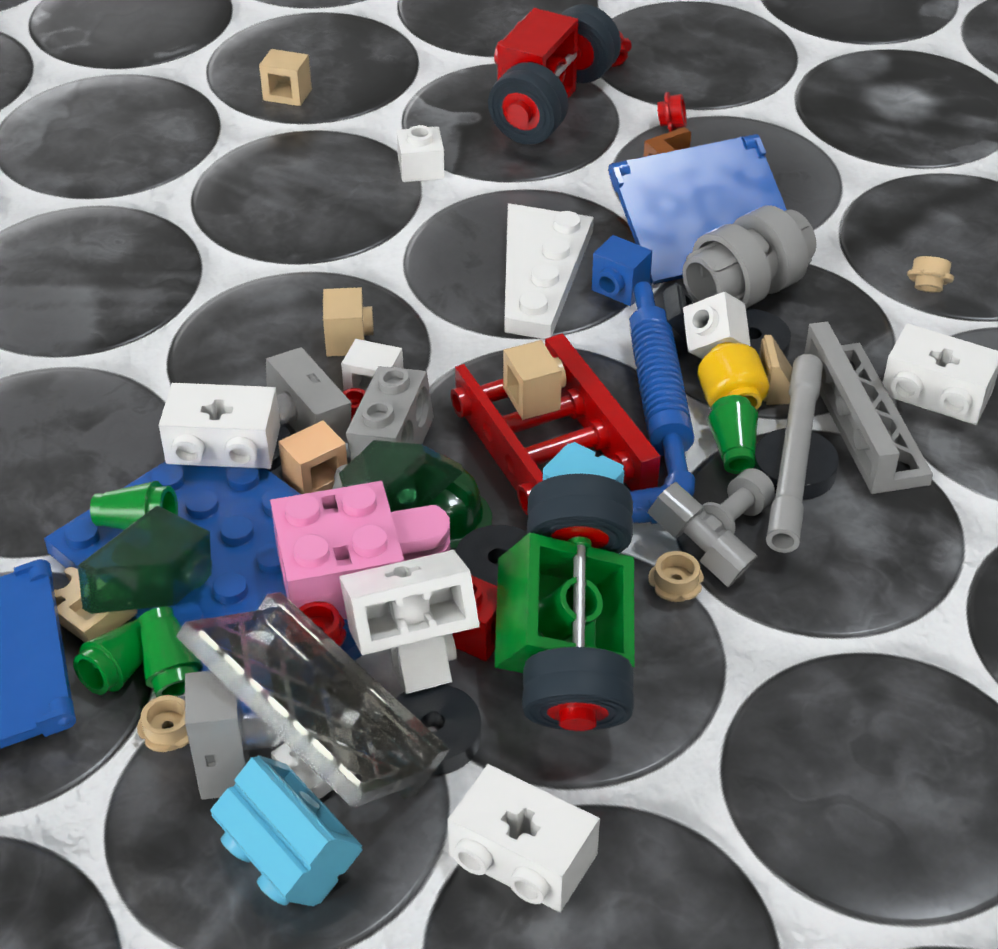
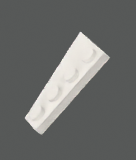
M508 203L505 287L506 333L540 339L552 337L593 233L594 217L578 215L572 211L559 212Z

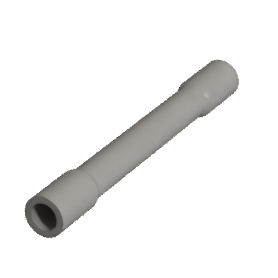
M812 354L798 356L793 362L789 387L790 404L776 496L771 505L766 537L767 545L774 551L781 553L796 550L800 543L804 514L802 500L815 405L820 394L823 372L822 361Z

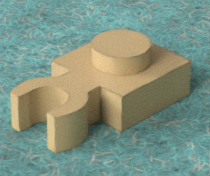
M68 567L64 570L69 584L62 589H54L60 624L83 642H87L122 626L137 613L128 595L100 576L86 584L81 572L74 567Z

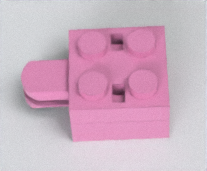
M382 481L270 500L276 547L291 619H293V615L299 607L314 601L327 602L333 605L342 618L347 619L339 576L450 551V518L447 513L437 505L391 512Z

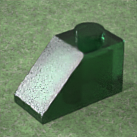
M373 440L339 473L342 487L382 481L390 511L394 512L427 506L464 471L460 463L422 444Z
M155 506L77 565L82 609L94 614L176 605L191 591L201 587L209 576L212 575L210 531L159 506Z

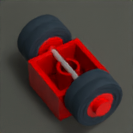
M587 4L572 6L562 14L533 8L503 40L498 42L494 52V62L498 64V80L490 91L488 108L493 122L504 135L522 144H537L551 136L566 117L568 99L576 91V83H590L601 78L617 60L621 49V37L611 17L603 10Z

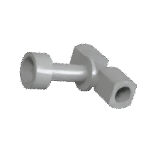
M746 469L735 477L728 485V498L721 504L707 502L701 505L677 482H674L657 497L647 512L674 538L685 533L706 552L700 559V562L727 587L740 578L757 557L752 550L734 535V521L742 514L748 516L758 515L775 498V488L771 479L758 469Z

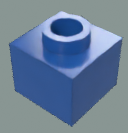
M612 235L593 253L591 290L632 306L636 302L634 286L642 281L650 283L653 250Z

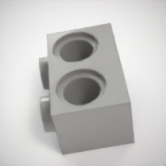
M378 366L346 431L351 462L366 471L365 477H368V481H382L383 483L398 485L405 484L434 418L427 371Z

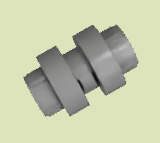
M771 205L755 209L739 217L733 224H725L697 239L692 253L686 257L683 265L682 274L686 290L695 302L725 291L745 303V307L748 308L763 300L767 294L776 293L802 279L816 251L814 230L809 221L795 210L784 211Z

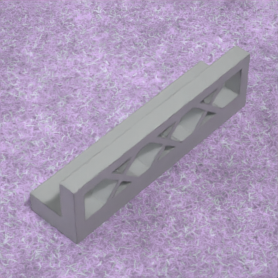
M828 321L809 324L804 354L815 355L823 363L820 395L870 493L876 494L931 485L933 473L860 343L841 345ZM850 361L853 362L854 366L856 367V370H854ZM898 461L908 464L911 470L896 472Z

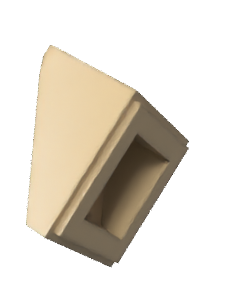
M764 335V339L761 340L759 357L770 385L764 401H766V405L790 404L789 387L792 366L772 335Z

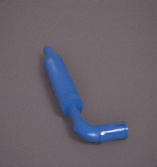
M642 281L637 283L633 289L637 311L629 318L630 336L649 442L659 455L664 456L668 476L661 487L630 491L633 500V523L650 522L651 524H659L647 512L657 497L667 487L677 482L692 497L694 496L695 477L691 472H688L685 452L693 445L695 436L672 326L667 322L666 311L655 305L651 284Z

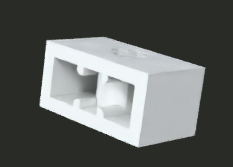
M907 323L888 356L883 385L889 396L893 399L977 425L995 386L998 375V351Z
M171 383L159 422L166 464L271 469L280 430L276 387Z
M454 550L339 576L349 631L361 655L480 627L470 570Z
M487 764L448 818L449 856L455 858L457 863L468 872L476 875L486 874L511 887L514 893L523 900L532 904L543 903L561 913L597 856L600 818Z

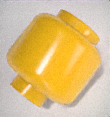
M732 342L718 344L705 355L698 366V379L710 408L715 401L722 397L740 395L749 399L752 406L758 410L768 394L770 385L757 351L747 344Z

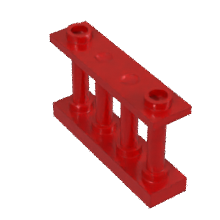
M563 333L545 339V346L553 358L558 357L561 360L566 373V386L561 388L560 410L524 420H522L517 411L501 416L493 402L509 398L503 388V378L479 385L465 364L455 366V388L451 390L453 408L458 417L466 418L514 487L520 506L526 515H528L530 491L536 484L543 481V473L537 465L551 461L567 444L573 442L586 448L593 447L595 450H601L605 457L624 465L623 483H626L631 491L658 487L659 453ZM566 416L577 419L583 426V429L525 448L515 435V433Z

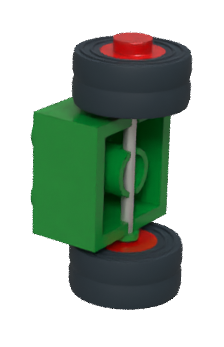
M579 473L564 474L545 479L536 484L531 489L528 497L527 535L498 558L495 668L523 673L522 708L524 715L530 721L549 728L571 731L611 728L628 721L634 709V695L632 691L634 685L633 668L635 667L634 557L619 554L630 545L633 537V500L629 489L625 485L605 476Z

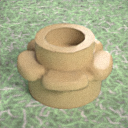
M916 257L913 261V268L907 272L909 279L915 282V289L924 292L943 291V285L954 281V276L950 274L951 262L939 257Z
M670 551L662 554L649 572L650 585L656 587V594L671 602L691 600L702 590L700 583L703 582L704 576L700 570L699 562L695 557L686 552Z
M164 695L152 699L144 706L137 725V732L141 739H145L147 748L155 752H167L189 744L185 726V701L173 695Z

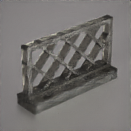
M281 592L267 594L259 608L255 611L185 622L176 636L353 809L395 792L405 800L417 796L450 750ZM305 728L317 732V734L307 731ZM337 741H338V742H341V743H343V744H346V745H348L349 747H346V746H344V745H341V744L337 743ZM350 771L360 774L363 782L359 781Z

